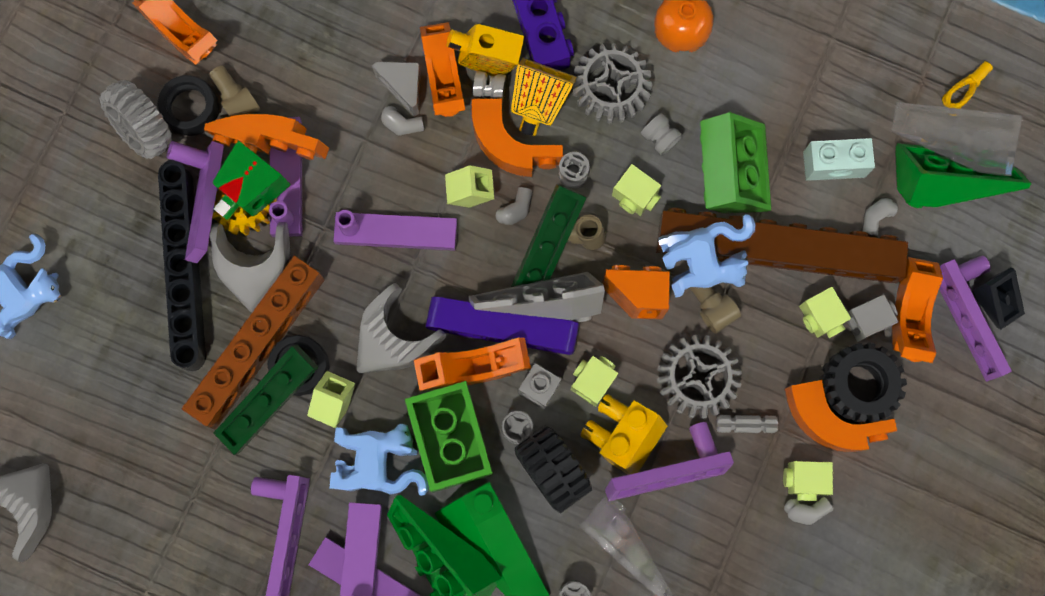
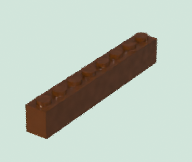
M669 208L668 211H663L660 216L656 253H667L662 251L658 239L661 236L674 232L707 228L713 223L726 222L739 230L743 227V216H729L726 219L718 218L712 212H699L698 215L687 214L686 210L681 208ZM763 219L759 220V223L755 222V232L749 239L743 242L731 241L722 234H719L714 239L718 261H724L736 253L746 251L747 256L745 260H748V265L895 284L906 278L908 242L898 241L899 238L893 235H882L880 238L868 237V233L862 231H852L849 234L838 233L837 229L831 227L812 230L807 229L805 224L792 223L789 226L777 225V222L774 220Z

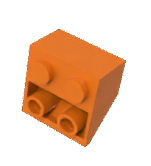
M614 265L611 267V270L606 269L602 280L604 290L632 319L662 320L669 310L670 272L662 271V268L657 266L643 267V271L630 270V266Z

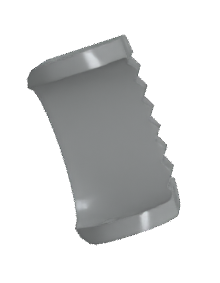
M279 222L276 227L274 248L265 254L256 256L246 255L243 252L237 251L228 242L221 223H213L211 225L210 243L214 269L225 286L250 312H253L288 264L290 258L287 222Z
M397 283L390 285L367 306L362 315L356 368L358 373L409 368L414 365L415 359L427 356L446 338V334L441 329L421 341H405L397 338L390 332L388 313L393 302L402 291Z
M45 463L0 476V506L5 507L11 512L17 521L19 537L13 550L12 558L18 562H24L30 558L50 524L52 516L49 465Z

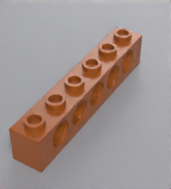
M294 256L184 404L182 410L206 427L216 430L268 359L272 349L282 340L325 281L322 275Z

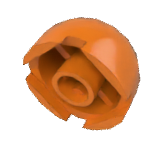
M664 0L655 15L654 25L657 39L672 52H694L705 45L711 35L714 21L712 9L706 0Z

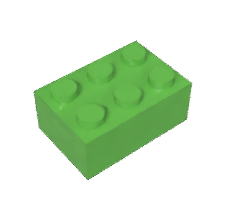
M466 381L405 399L430 492L434 493L493 475Z

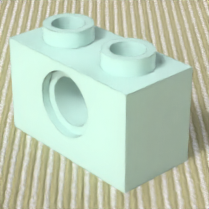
M872 138L811 141L803 151L806 181L865 178L875 168Z

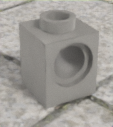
M885 295L848 311L851 319L847 323L857 342L898 323L896 318L898 316L897 309L892 301L886 299Z
M534 363L518 389V394L545 410L561 384L562 379Z

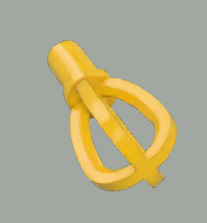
M985 61L972 74L956 83L943 95V105L950 111H958L971 99L981 81L993 70L992 65ZM969 84L970 87L959 103H951L952 94Z

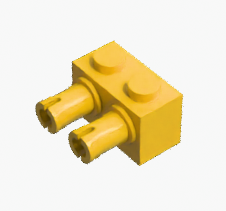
M607 394L603 397L606 404L600 402L598 411L619 422L611 433L593 420H589L586 426L593 432L583 428L581 437L600 447L601 451L599 453L616 468L628 475L638 473L668 426L659 414L635 400L628 407Z

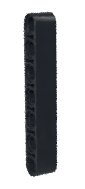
M169 160L164 162L158 170L170 357L176 366L193 372L203 367L206 360L199 261L198 263L188 261L186 269L181 272L176 271V265L179 261L185 259L195 202L194 186L190 172L180 162ZM174 173H182L181 178L177 182L170 183V178ZM176 202H184L181 210L172 212V207ZM180 230H185L184 239L174 242L175 234ZM184 289H189V298L184 302H179V293ZM185 319H191L192 326L190 330L182 333L180 330L181 323ZM188 349H193L194 358L189 363H183V353Z

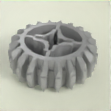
M615 43L612 44L611 50H607L606 46L602 44L600 45L599 53L591 48L588 54L589 58L582 56L580 58L581 66H575L574 74L577 78L573 85L576 87L573 89V96L580 97L577 101L579 107L588 105L585 109L587 116L596 112L595 120L597 122L601 120L603 115L607 116L608 124L612 123L615 116L622 123L625 120V114L630 118H634L636 115L635 109L642 111L645 106L643 101H649L650 94L648 91L653 86V83L648 80L651 77V71L644 70L647 64L646 60L637 61L639 56L637 51L631 55L627 54V45L623 47L622 51H618ZM614 65L620 66L627 71H620ZM602 66V76L595 78L594 82L588 83L591 73ZM608 75L610 80L614 81V84L617 82L616 91L614 87L610 86V83L607 85ZM635 84L636 90L632 96L622 101V91L629 89L630 85ZM597 96L608 98L610 103L600 100Z
M120 80L109 85L101 93L99 99L104 115L130 149L146 159H152L156 155L159 156L165 152V149L169 147L172 141L171 131L168 129V124L164 121L163 115L157 110V106L150 101V98L141 89L127 80Z
M697 335L691 337V345L687 339L681 338L679 340L681 349L675 344L669 347L670 352L674 356L664 353L661 357L669 365H659L657 369L659 372L666 374V376L659 377L657 383H667L668 387L660 391V394L662 396L668 393L672 394L673 397L667 401V404L671 406L678 401L680 405L676 412L679 414L688 407L689 418L695 417L697 409H699L701 419L707 418V408H709L713 416L718 415V405L726 410L730 407L726 398L731 400L737 398V394L730 388L737 389L741 387V382L732 380L733 377L742 374L741 370H732L731 366L738 363V359H727L726 356L732 350L728 347L721 352L719 347L722 341L719 339L713 346L709 345L711 339L708 335L703 338L702 344L699 343ZM694 353L706 354L712 357L717 364L705 365L699 360L698 356L695 357ZM685 356L688 370L687 376L675 381L677 362L681 357ZM694 369L698 373L704 372V374L712 371L702 380L705 384H702L700 380L686 381L690 380L696 373L693 371ZM722 372L723 385L719 394L714 398L711 392L713 390L711 379ZM694 388L698 391L700 397L703 396L705 401L692 400L686 397L680 390Z

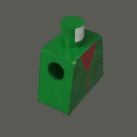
M238 141L213 180V185L225 194L213 209L226 220H229L239 207L243 208L253 217L291 184L279 172Z

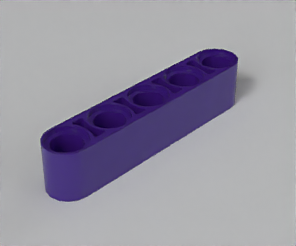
M431 297L425 328L432 331L441 329L447 334L498 343L518 337L525 338L527 348L573 355L579 323L565 319L475 310L470 302Z

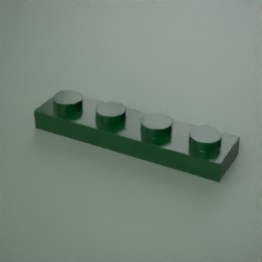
M556 184L511 287L550 280L587 197Z
M298 345L292 346L213 434L233 455L239 454L318 369V366Z

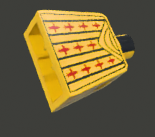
M475 24L466 34L452 29L446 46L460 51L458 63L475 71L486 72L489 76H495L496 74L506 75L519 63L524 36Z
M522 58L517 66L511 107L513 113L523 116L519 130L524 134L535 136L540 123L551 126L577 77Z

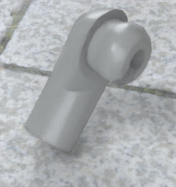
M387 106L383 109L381 120L384 126L396 135L424 131L421 116L406 119L393 106Z
M519 187L515 203L505 208H498L496 220L501 224L513 225L525 219L529 210L532 190Z
M882 198L867 208L862 232L868 233V237L877 238L879 221L885 217H894L898 212L897 203L893 202L890 198Z
M825 497L811 506L800 504L797 499H790L786 502L784 511L793 522L811 525L833 511V507Z

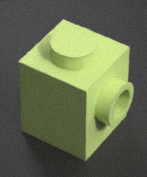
M631 164L615 185L612 196L620 201L619 205L630 214L637 213L641 216L646 209L651 212L661 199V196L658 195L661 184Z
M469 165L445 174L447 204L470 208L494 199L491 169Z
M833 287L806 300L799 306L804 314L803 322L810 333H815L817 338L824 334H827L829 338L845 330L843 324L851 319Z
M592 356L589 362L583 359L573 373L577 379L570 390L596 407L619 374L614 370L616 366L603 356H600L599 359Z
M326 371L314 388L307 416L336 428L349 408L355 383Z
M789 462L788 468H784L783 485L788 487V494H796L798 501H817V495H833V462Z

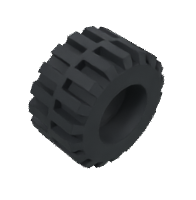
M858 343L836 353L824 365L822 369L824 374L820 376L819 380H822L827 404L833 408V413L837 417L842 416L844 418L843 421L847 423L856 422V424L860 425L886 418L891 415L892 411L899 408L901 404L898 401L904 399L906 394L905 391H902V387L907 385V378H901L900 373L905 372L902 365L896 366L894 362L898 358L894 354L888 356L886 354L888 349L883 346L877 349L873 343L865 345ZM853 367H862L868 370L875 378L876 394L870 402L857 399L849 390L847 379Z
M545 425L514 447L516 457L555 511L562 513L592 491L591 482L583 468L560 436L549 426Z

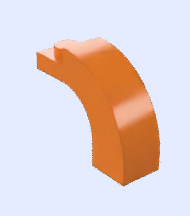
M134 0L132 2L138 11L193 64L199 63L217 46L216 42L218 40L208 30L196 24L173 0Z
M449 22L420 27L435 116L442 115L445 117L454 116L459 111H465L454 49L446 46L451 31Z
M471 99L475 138L485 156L496 166L515 175L532 177V165H538L540 169H554L556 165L560 164V160L563 157V145H526L510 137L502 123V99Z
M908 257L906 278L900 281L896 296L895 307L898 313L896 317L898 323L892 326L893 350L899 351L901 357L913 362L924 361L933 363L936 355L931 334V318L935 299L943 280V275L937 262Z
M519 337L480 349L463 352H438L414 360L419 391L437 390L466 381L467 386L505 378L513 373L531 369L525 338Z
M822 380L791 385L785 388L789 409L798 426L807 436L827 448L843 452L864 451L869 449L867 437L869 438V443L888 440V433L897 431L895 419L860 425L850 424L839 419L827 404Z

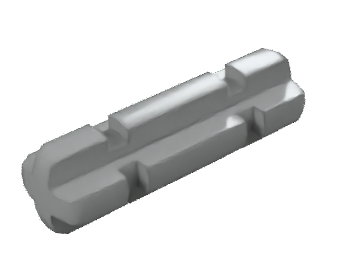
M720 415L716 419V429L719 433H730L731 430H734V433H759L761 431L763 433H775L778 431V418L776 416H763L761 418L759 415H735L734 418H731V415Z

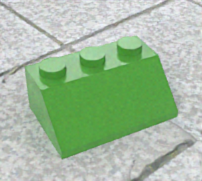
M731 112L700 121L706 209L721 213L771 211L765 124Z

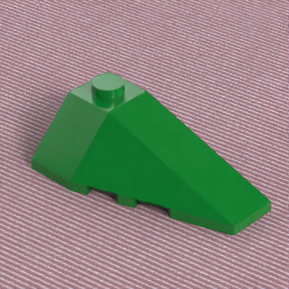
M900 143L896 146L897 190L906 203L914 208H922L923 206L941 207L1029 189L1031 182L1015 167L986 160H980L978 164H974L972 161L956 153H952L950 158L934 154L935 148Z
M490 482L460 497L435 513L440 524L481 552L488 562L494 565L497 573L501 576V580L496 587L505 596H549Z
M402 495L396 496L387 516L404 548L413 551L418 564L415 569L421 577L425 574L433 589V592L429 595L491 596L501 580V576L497 573L494 565L489 563L481 552Z

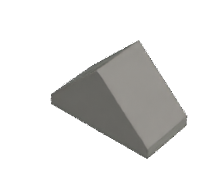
M375 62L372 65L375 77L416 117L419 114L421 72L419 63Z

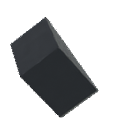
M1012 267L995 275L971 291L999 330H1002L1025 314L1016 270Z

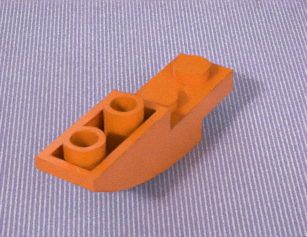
M269 114L235 115L206 123L204 127L205 131L214 136L212 141L223 144L226 147H230L231 143L236 144L240 141L255 154L257 151L269 154L271 147L283 152L290 148L297 150V155L313 160L314 156L326 159L329 147L319 139L306 136L307 128L296 119Z

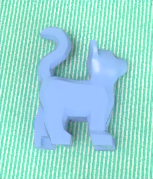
M745 214L743 216V227L739 230L726 222L713 223L707 228L674 232L659 237L658 241L662 251L667 252L662 257L666 270L674 268L676 262L681 260H687L689 270L672 278L673 283L671 285L676 298L682 296L685 289L690 287L709 288L722 282L733 284L736 287H741L745 284L747 275L746 265L749 264L748 260H745L747 256L746 251L736 253L720 262L716 255L714 239L719 234L724 235L731 241L743 242L749 239L755 232L753 217Z
M31 234L29 236L34 246L32 251H14L0 265V305L3 307L0 311V336L6 339H12L16 335L14 327L23 320L33 316L41 304L47 302L55 303L61 298L59 284L56 281L59 275L56 272L48 275L47 271L41 268L28 287L15 270L17 263L31 264L40 260L44 255L46 245L43 238L38 234Z
M398 424L387 433L367 431L349 434L345 428H336L334 442L346 449L355 450L356 457L355 465L348 466L345 461L336 460V472L331 473L330 489L346 491L368 489L388 494L401 493L411 482H415L420 496L428 492L429 485L426 475L420 470L411 469L405 471L396 481H391L387 478L388 452L398 456L418 455V450L413 448V437L409 432L408 425Z

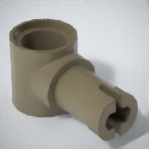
M218 66L210 72V77L221 92V99L223 101L220 103L229 116L254 114L260 110L259 105L246 86L242 87L240 84H237L224 66Z
M590 214L584 215L576 221L568 241H571L572 244H582L584 248L589 250H596L605 243L606 233L598 217ZM589 228L598 229L594 236H584L585 231Z
M690 287V290L701 303V318L714 334H717L741 317L738 306L727 294L722 296L719 292L716 293L712 287Z

